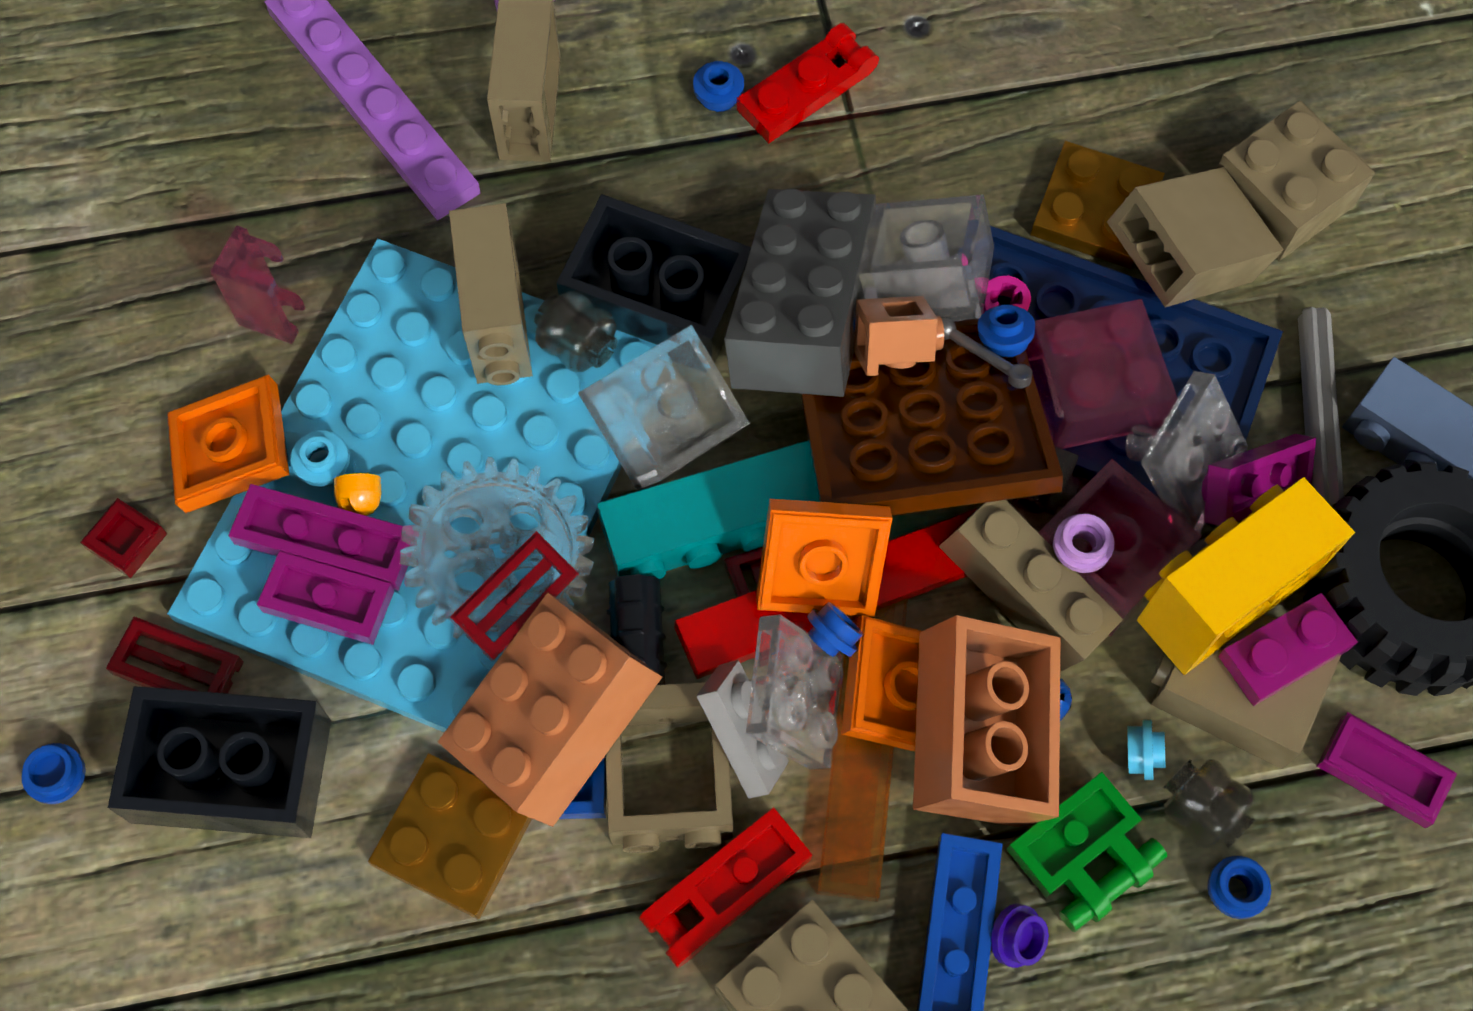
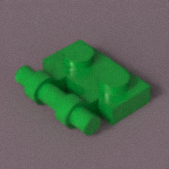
M1103 772L1099 773L1059 805V817L1036 823L1006 849L1045 898L1063 884L1069 888L1075 900L1062 909L1059 915L1065 925L1073 932L1079 930L1091 919L1099 922L1112 911L1111 903L1131 886L1136 888L1142 887L1153 878L1152 869L1168 856L1164 847L1154 838H1150L1136 849L1125 836L1127 832L1142 821V818ZM1106 850L1116 866L1095 883L1084 870V867Z

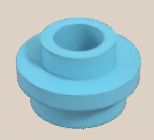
M318 430L304 435L296 442L292 449L290 460L292 469L301 481L308 485L324 487L334 484L335 477L345 474L349 466L350 454L347 445L340 436L330 431ZM321 450L329 451L328 456L323 461H310V457L314 453Z
M1143 720V726H1127L1129 774H1144V780H1154L1153 768H1166L1165 732H1152V720Z

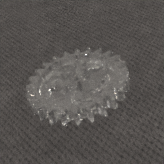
M488 457L484 473L477 474L474 467L468 461L463 462L462 479L457 480L447 471L441 473L440 484L442 492L433 487L424 486L422 499L427 507L411 504L409 508V519L416 525L402 527L401 541L411 546L400 550V564L414 567L405 573L404 584L406 587L423 586L416 595V607L422 608L433 603L436 605L432 617L433 625L437 626L443 623L476 591L465 590L459 587L454 580L457 575L467 571L475 572L486 581L536 531L579 573L578 576L590 575L593 561L581 555L591 552L594 538L578 535L586 529L589 519L587 515L570 516L578 499L575 495L567 496L560 500L556 497L561 483L560 479L556 478L543 486L538 483L541 467L535 466L524 477L519 475L517 459L512 458L506 472H498L493 457ZM519 513L529 514L535 518L539 526L531 530H521L515 527L509 518ZM458 517H470L480 525V529L474 533L464 534L454 530L450 522ZM500 544L501 552L506 554L505 558H495L494 551L489 548V545ZM535 549L468 617L477 624L519 583L514 573L522 568H534L544 557ZM447 550H451L458 555L454 558H448L444 553ZM552 566L543 575L545 582L531 587L485 634L488 635L489 631L497 632L499 637L556 580L560 573ZM578 576L556 597L571 608L574 607V603L568 595L582 597L587 586ZM454 625L453 637L458 639L464 632Z

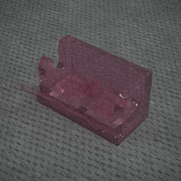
M236 225L210 272L240 326L293 344L299 331L295 325L288 322L281 306L287 305L291 306L294 310L304 311L305 305L297 294L277 286L264 257H268L274 262H282L284 258L277 246L250 236L246 228Z

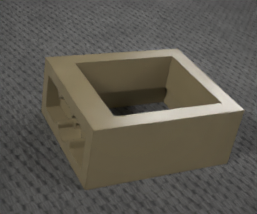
M498 0L487 102L499 160L551 162L561 66L553 0Z
M503 203L449 210L462 331L477 384L508 385L518 381L519 378L531 377L533 374L519 265L507 205Z
M706 682L656 685L627 726L708 722L709 720L696 697ZM712 726L716 811L625 816L621 733L606 754L608 832L612 845L623 844L624 852L646 853L659 850L660 842L684 841V847L688 849H709L720 846L721 838H733L729 760Z

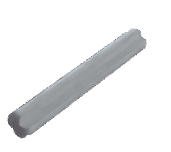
M1308 307L1303 309L1302 314L1298 317L1305 435L1316 437L1312 486L1334 508L1344 496L1332 320L1331 313L1327 308Z

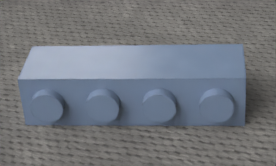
M1393 357L1343 424L1342 428L1354 435L1358 443L1365 448L1380 452L1395 463L1405 466L1406 470L1413 462H1433L1437 465V471H1443L1448 465L1466 469L1469 471L1468 478L1473 480V406L1401 360Z

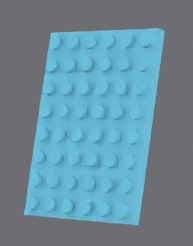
M377 238L281 410L289 475L261 485V487L338 508L334 497V484L324 487L308 485L297 477L291 466V452L296 442L304 435L318 430L333 432L344 440L350 454V462L345 474L368 473L381 477L382 495L379 506L374 513L367 516L415 529L419 540L399 591L394 590L374 644L371 645L266 614L259 609L257 602L277 556L235 545L228 536L247 491L232 497L167 614L173 621L445 732L505 651L504 649L491 661L448 618L536 531L573 568L575 567L599 517L597 503L606 501L671 365L673 360L672 350L561 310V306L522 292L533 376L519 378L518 381L508 385L477 384L462 331L455 267ZM321 450L314 453L310 457V461H323L328 456L329 451ZM535 549L468 617L477 624L544 557ZM552 566L485 634L494 642L556 580L560 573ZM563 591L556 597L558 600L560 599Z

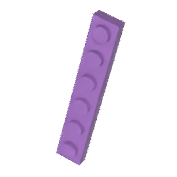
M327 0L265 1L269 15L437 221L449 214V210H455L481 194L478 181Z

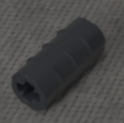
M640 574L617 577L608 583L609 609L607 614L610 616V637L662 676L657 685H665V668L667 663L664 662L663 641L666 639V636L663 633L662 627L664 607L661 605L660 579Z

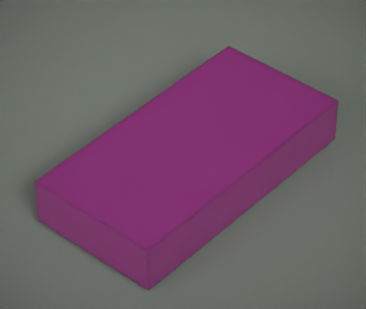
M1349 712L1340 718L1317 764L1318 768L1424 828L1434 824L1457 776L1456 772Z

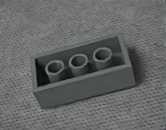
M768 189L725 336L731 388L844 397L854 354L856 300L866 299L878 247L876 195L855 194L851 192L836 193L800 191L797 189Z

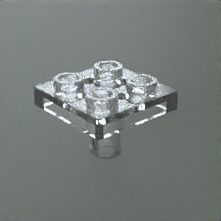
M1194 371L1160 430L1148 428L1140 424L1133 426L1131 430L1134 434H1128L1126 454L1130 460H1141L1143 468L1177 531L1198 536L1205 525V501L1202 498V484L1208 472V465L1246 452L1248 445L1215 374Z
M780 614L762 616L759 619L753 677L749 679L752 685L746 734L810 770L831 768L832 749L838 737V727L835 718L838 689H840L843 683L842 655L838 653L835 657L830 656L811 639L806 631Z

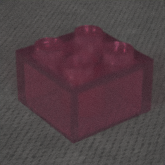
M1142 299L1035 321V335L1026 349V354L1055 450L1162 428L1178 398Z
M1113 459L1038 532L1053 547V537L1058 526L1063 520L1072 515H1095L1108 525L1114 537V551L1105 566L1097 571L1077 573L1123 619L1109 634L1110 637L1147 600L1144 594L1162 579L1159 572L1186 550L1191 552L1202 537L1199 532ZM1083 538L1072 540L1073 546L1083 553L1092 551V546L1087 540Z

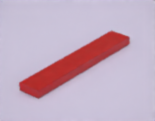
M975 510L888 541L876 611L968 577L939 545ZM756 590L675 620L674 629L696 679H700L713 674L718 665L737 660L742 663L810 637L808 632L813 625L807 618L809 613L757 610ZM847 615L851 620L860 617Z

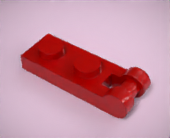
M840 23L828 32L824 40L737 97V111L769 144L870 75L878 65L879 57L868 46L861 47L855 41L856 34L845 23ZM842 56L847 63L838 68L833 61Z
M773 807L648 907L640 915L639 919L650 933L658 932L669 947L666 951L667 956L677 968H680L695 957L708 943L812 860L813 854ZM689 903L702 918V921L690 931L686 929L676 916Z

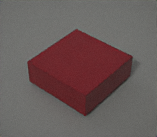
M117 498L80 543L88 551L131 579L167 533L162 526Z

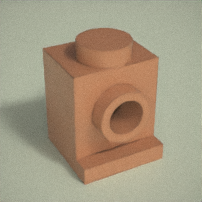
M924 296L856 300L854 353L867 376L878 375L879 365L885 364L892 368L904 369L914 366L916 362L935 361L936 350H942L944 345V325L942 318L935 315Z

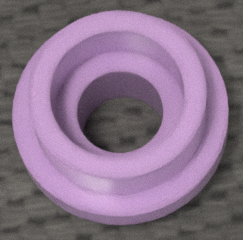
M1076 514L1066 518L1058 526L1053 537V549L1058 560L1065 567L1080 573H1090L1101 569L1109 561L1114 551V537L1108 525L1099 517L1091 514ZM1076 538L1087 540L1092 546V551L1083 553L1073 546L1072 540Z

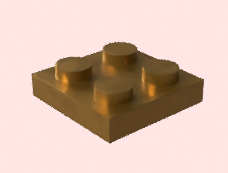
M1065 141L1030 235L1131 269L1134 261L1107 221L1135 187L1160 182L1163 180L1165 173Z
M428 753L368 862L371 866L480 919L532 818L514 811L475 775Z

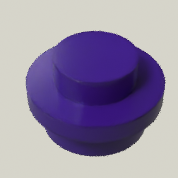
M1020 903L1009 905L999 914L993 924L991 947L995 958L1001 964L1012 968L1035 964L1041 959L1048 945L1049 932L1047 924L1043 918L1038 916L1033 908Z

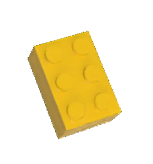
M1305 477L1285 491L1278 484L1271 487L1250 506L1249 509L1252 513L1240 523L1234 517H1231L1213 530L1204 540L1208 545L1194 557L1188 550L1176 556L1159 572L1162 579L1144 594L1149 603L1138 617L1137 622L1183 675H1186L1315 578L1355 534V531Z

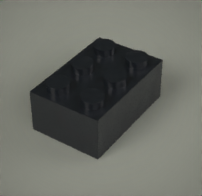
M601 194L557 281L561 310L672 350L673 356L712 370L725 342L726 332L751 247Z
M133 686L107 808L131 824L311 838L331 719L317 701Z

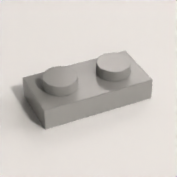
M737 660L718 665L696 697L748 799L768 795L789 762L784 741L778 733L774 732L761 705L759 691L755 684L749 681L740 661Z

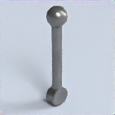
M942 318L944 340H953L1009 375L1008 381L1013 387L1026 388L1031 384L1032 369L1025 364H1011L958 331L951 319Z

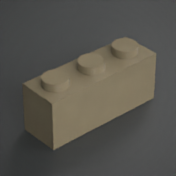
M1007 500L983 503L939 545L948 557L965 572L1019 629L1061 637L1060 671L1085 660L1123 621L1118 613L1076 571L1065 567L1058 560L1053 547Z

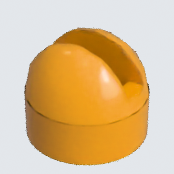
M354 473L334 478V497L338 508L365 516L374 513L379 506L382 495L380 476L368 473Z

